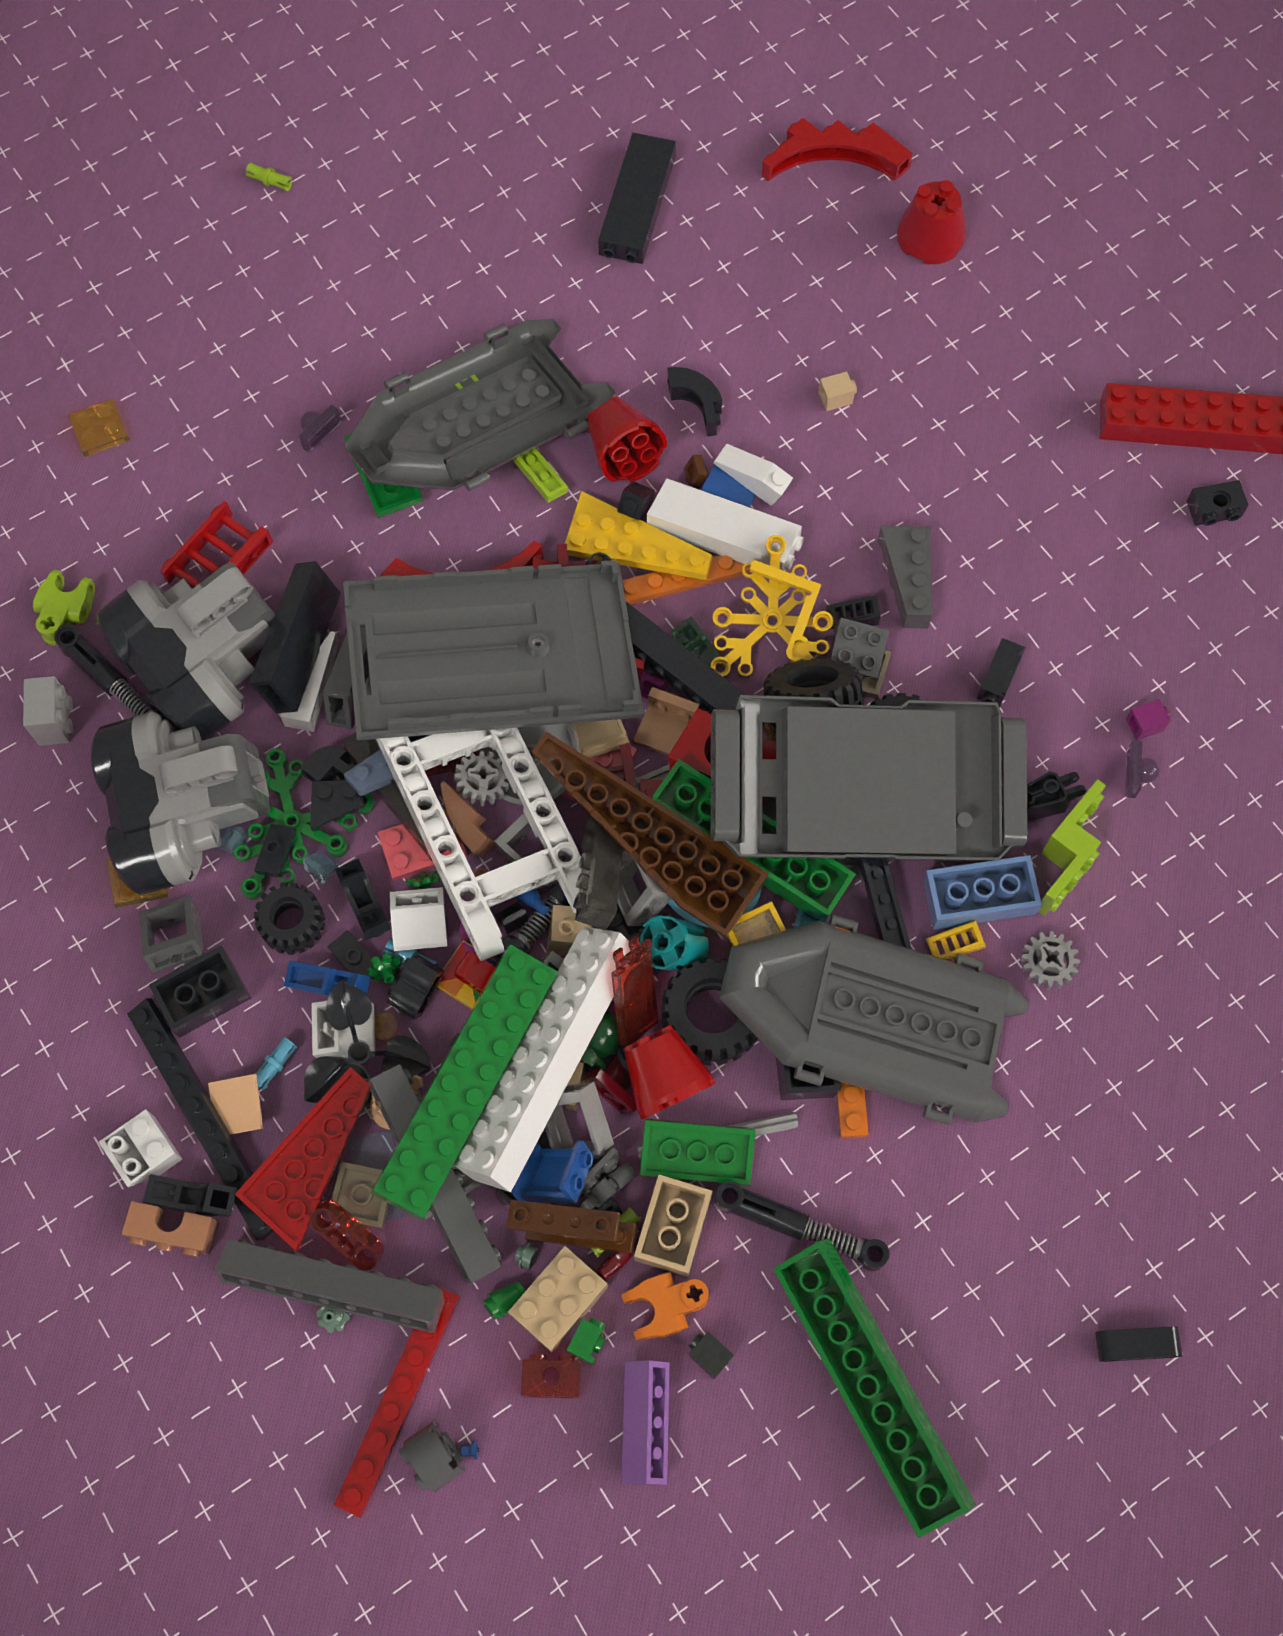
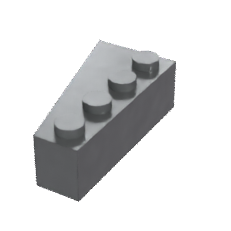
M881 526L878 544L882 549L884 564L889 573L891 588H893L895 593V601L903 628L928 629L932 618L930 527Z

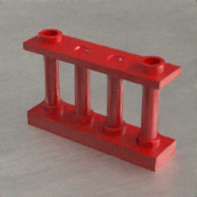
M223 501L212 510L206 521L172 558L164 562L160 572L168 584L175 577L180 580L184 578L192 588H195L201 582L183 570L191 560H194L211 573L221 568L199 553L209 542L231 557L228 563H234L245 574L273 543L271 535L262 526L257 531L251 532L232 519L231 509L228 503ZM225 525L246 539L247 542L240 549L236 550L215 534Z

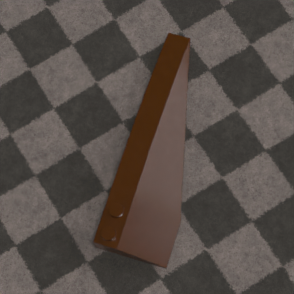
M546 731L531 753L682 910L726 938L763 886L769 873L744 857H736L721 842L712 841L710 835Z

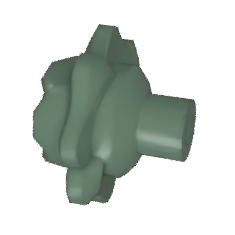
M321 1306L316 1311V1316L320 1318L318 1325L325 1327L329 1333H333L335 1329L342 1331L345 1323L350 1320L348 1313Z

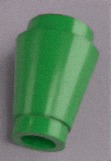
M516 1281L487 1294V1298L483 1300L484 1307L494 1320L499 1317L503 1318L525 1293V1290L520 1282Z

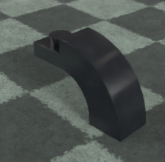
M668 367L667 383L671 401L685 400L695 404L702 412L707 437L717 435V426L721 425L720 414H722V398L717 387L711 380L697 371L682 367Z
M359 858L336 868L335 872L366 940L379 937L384 932L391 930Z
M150 1174L142 1203L196 1214L229 1217L231 1216L237 1188L214 1183L189 1182Z

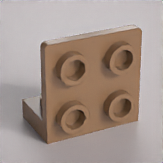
M652 687L648 695V708L634 737V742L669 755L693 714L699 708V704Z

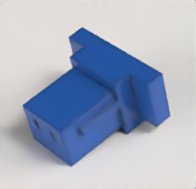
M473 1441V1445L461 1447V1456H474L475 1460L478 1459L479 1448L477 1441Z

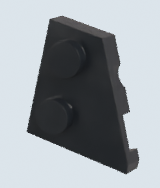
M346 780L312 781L311 830L318 831L320 826L332 820L336 822L344 818L348 813H354L364 808L365 795L359 796Z

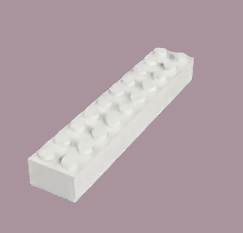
M582 926L558 973L453 1164L471 1179L508 1192L512 1191L638 951L620 932Z

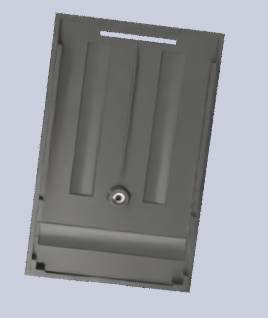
M616 560L601 561V564L561 567V564L539 565L536 569H533V566H524L501 570L450 571L398 577L397 575L374 577V580L343 582L357 740L644 717L620 564L616 563ZM360 627H365L371 695H366Z

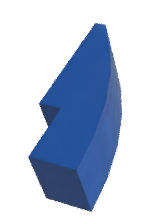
M289 960L284 987L329 996L338 982L346 981L367 995L370 976Z

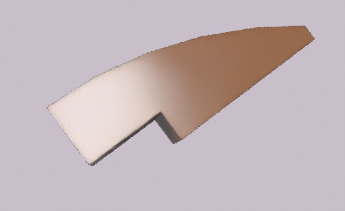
M443 781L440 784L442 797L454 829L475 855L484 858L495 846L494 840L480 827L487 819L466 798L462 799V794L459 791H456L452 785Z

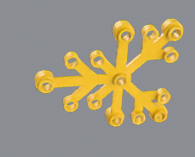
M772 535L766 541V551L770 555V566L780 569V555L784 553L786 548V542L780 535ZM773 543H778L780 545V549L778 551H774L771 549V545ZM752 562L743 565L742 574L745 578L751 579L768 597V607L756 596V591L752 587H746L741 592V599L745 603H750L760 615L734 614L726 607H720L714 611L713 623L718 628H727L730 624L759 625L745 639L727 638L723 635L715 638L714 647L716 650L722 652L726 649H733L725 657H717L711 662L710 667L715 671V667L718 664L725 666L723 672H718L723 677L729 674L731 665L740 656L739 675L748 677L752 674L751 646L767 632H777L789 644L792 633L785 626L795 627L799 616L785 615L796 605L803 604L806 599V593L796 589L792 592L791 597L778 608V598L790 586L769 579L768 583L763 576L754 573L747 574L745 568L751 567ZM802 564L795 565L791 574L796 575L795 570L800 568L804 571V575L800 577L805 578L807 575L806 567ZM746 591H751L753 593V597L751 599H746L744 597V593ZM796 593L802 594L803 599L801 601L794 599ZM820 611L814 617H809L806 627H814L816 631L824 633L832 627L833 618L830 613ZM725 615L727 621L725 623L719 622L718 616ZM775 617L777 619V623L775 625H770L768 623V618ZM825 619L827 621V625L825 627H820L818 625V620ZM720 639L726 641V646L723 648L717 646V641ZM822 639L816 642L808 641L805 643L796 641L791 653L794 657H799L800 660H811L814 657L809 652H815L817 655L823 656L828 652L829 644ZM818 644H824L826 650L824 652L818 651ZM743 665H748L750 672L742 673L740 668Z

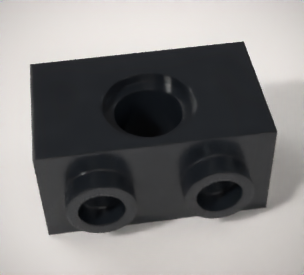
M1240 480L1193 488L1186 501L1195 526L1203 524L1210 526L1225 520L1230 522L1236 521L1243 516L1248 507Z

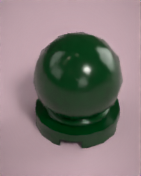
M606 1010L579 1061L584 1063L586 1073L589 1068L605 1071L606 1065L602 1059L612 1056L620 1045L622 1039L621 1026L618 1019L608 1010Z

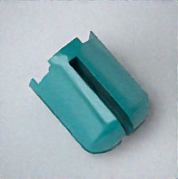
M662 915L649 919L642 926L645 928L641 934L640 943L637 942L639 955L643 961L656 969L677 971L682 966L688 968L691 967V961L697 959L700 963H703L709 951L708 937H703L705 931L701 925L685 919Z

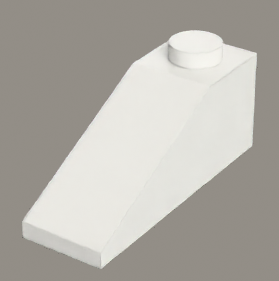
M729 444L724 446L713 462L770 506L782 496L793 477L774 463Z

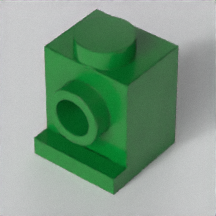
M592 1317L589 1321L582 1318L568 1346L567 1352L594 1365L596 1360L592 1357L593 1352L599 1354L606 1338L602 1334L606 1325Z

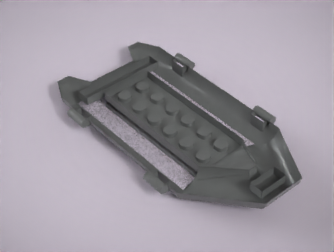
M554 319L527 320L510 329H507V326L502 324L483 333L486 341L410 378L406 372H403L384 381L386 389L377 394L344 446L374 484L452 491L464 485L468 491H471L490 481L488 472L562 434L567 439H571L588 430V414L601 404L607 402L616 392L607 382L581 384L549 347L561 330ZM503 334H504V336H505V337L500 338V339H498V340H496V341L493 340V339H495V338H497V337H499V336H501V335H503ZM475 375L479 380L475 382L470 376ZM404 382L406 383V385H404V386H402V387H400V388H398V389H396V390L394 389V387H396V386H398V385H400V384H402V383H404ZM460 383L463 388L459 390L455 384Z
M834 914L831 915L829 923L815 921L731 947L719 998L782 1064L796 1068L794 1072L795 1079L821 1086L824 1077L923 1106L925 1107L923 1111L924 1118L947 1125L951 1124L953 1116L976 1123L1006 1116L1009 1103L991 1086L1003 1019L1025 1014L1028 1000L1007 979L983 972V961L957 953L954 962L857 933V921ZM835 926L849 930L851 932L837 929ZM962 966H965V967H968V968H971V969H975L976 971H972V970H969V969H966V968H962ZM806 1064L819 1068V1073L816 1074L803 1070L802 1066ZM932 1104L948 1107L947 1113L932 1109Z

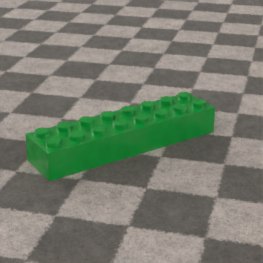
M678 759L652 796V799L711 836V779ZM762 813V834H776V822ZM746 858L769 873L763 886L815 920L825 922L856 875L834 859Z

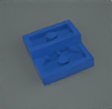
M716 465L712 468L701 491L749 508L756 496Z

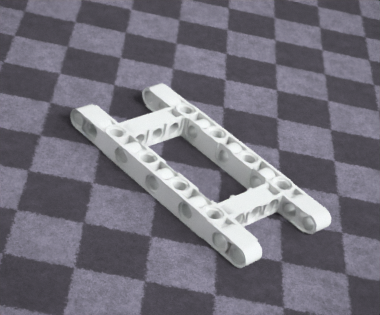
M517 728L433 734L414 742H410L408 736L376 739L480 961L504 952V946L500 938L502 934L489 907L547 883L558 880L573 913H577L581 920L604 911L602 898ZM489 746L493 750L496 749L502 761V769L514 793L518 794L524 806L523 812L535 836H539L544 850L475 877L428 780L425 770L440 764L445 766L448 761L464 755L466 757L471 756L472 752ZM400 761H407L410 764L402 766L398 763ZM523 768L526 770V772L520 773L517 772L515 769ZM428 805L430 809L421 810L419 806ZM545 812L548 814V816L540 817L539 815H537V813ZM446 849L451 851L452 854L446 856L442 855L440 851ZM566 856L571 861L562 862L559 857ZM470 895L474 900L467 902L462 900L461 897Z

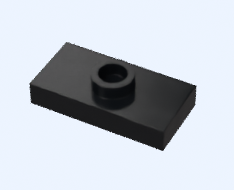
M270 824L254 869L257 874L281 878L297 832L294 827Z
M348 930L327 946L348 972L369 976L367 969L374 967L370 962L372 957Z

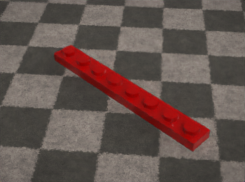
M440 1287L438 1288L443 1292L445 1303L436 1330L433 1334L413 1329L333 1505L359 1518L362 1517L460 1299V1296Z

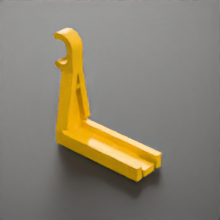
M753 560L750 572L810 594L806 596L786 650L788 659L792 662H797L800 660L799 657H794L791 651L796 641L808 642L803 633L822 584Z

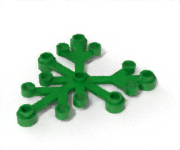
M278 748L268 751L265 760L268 767L274 770L276 780L271 778L267 771H265L268 789L280 794L284 812L269 805L270 812L265 815L277 821L270 824L289 826L296 829L297 832L293 841L294 849L292 851L294 860L297 863H305L309 859V853L304 847L301 833L326 845L331 856L336 858L344 856L348 851V843L343 836H330L320 830L312 831L310 825H308L311 822V812L302 814L294 809L290 791L298 778L303 775L301 769L293 771V768L297 765L301 766L303 762L300 760L291 761L289 764L290 772L286 776L284 768L288 760L284 751ZM274 755H280L277 760H271ZM369 793L365 794L367 802L364 808L356 811L357 813L366 815L374 809V800ZM347 814L344 818L336 821L346 831H354L358 826V821L353 814ZM296 819V823L293 825H289L288 821ZM347 820H354V823L352 825H345ZM254 823L250 825L248 834L251 839L255 841L262 840L266 836L270 824L262 826L261 824ZM255 829H261L258 835H252ZM340 841L341 843L338 847H332L333 842ZM263 843L251 847L239 845L235 848L234 855L238 861L247 862L250 858L260 855ZM241 851H247L244 857H239ZM304 851L305 855L303 857H296L298 852ZM287 859L282 876L279 878L286 885H290L291 882L294 883L296 879L295 873L290 867L289 859ZM255 872L252 877L242 882L241 891L247 899L256 900L261 897L264 892L262 881L266 875H260ZM291 873V877L289 879H283L284 874ZM249 884H255L253 890H247Z

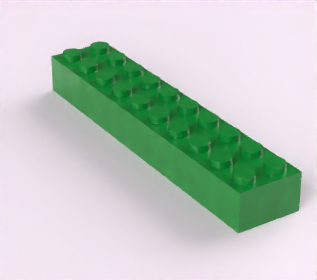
M510 944L370 1191L371 1194L418 1220L424 1219L558 971Z
M820 1240L774 1267L775 1274L917 1537L920 1538L969 1512L976 1505L973 1497L831 1240Z

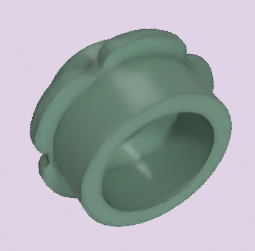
M528 1242L525 1246L520 1245L515 1256L518 1267L530 1270L536 1261L538 1248L532 1246V1242Z

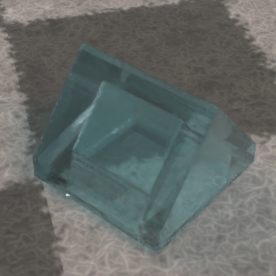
M230 826L221 838V845L217 849L235 857V848L239 845H245L250 836L240 826Z
M321 852L308 855L303 859L304 870L322 884L338 868L336 863Z

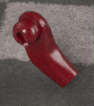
M637 1238L635 1241L633 1254L614 1252L596 1270V1274L604 1281L613 1276L635 1254L639 1239Z

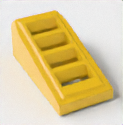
M976 920L926 938L932 956L944 960L955 958L957 953L966 955L986 948ZM967 932H972L975 943L970 944ZM960 934L962 935L963 941L965 943V946L962 948H960L959 942L956 937ZM946 939H952L955 947L954 951H950ZM938 941H941L945 954L940 955L936 945Z

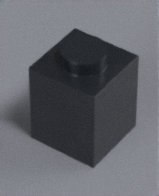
M631 482L622 491L617 512L639 521L648 513L655 490L637 482Z

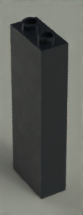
M632 132L598 239L599 255L625 260L630 263L643 264L676 158V141Z
M316 561L295 563L249 682L276 714L298 712L317 660L320 646L323 643L341 594Z

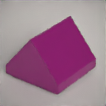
M642 672L639 680L641 696L648 699L652 687L665 691L668 686L665 681L646 672Z

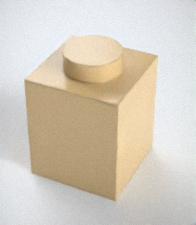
M846 371L821 378L818 393L825 410L829 411L853 404L857 387L853 379L850 380Z

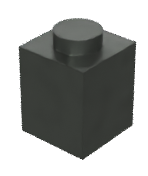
M709 1332L704 1337L699 1333L689 1345L692 1349L689 1357L713 1379L719 1375L734 1357Z

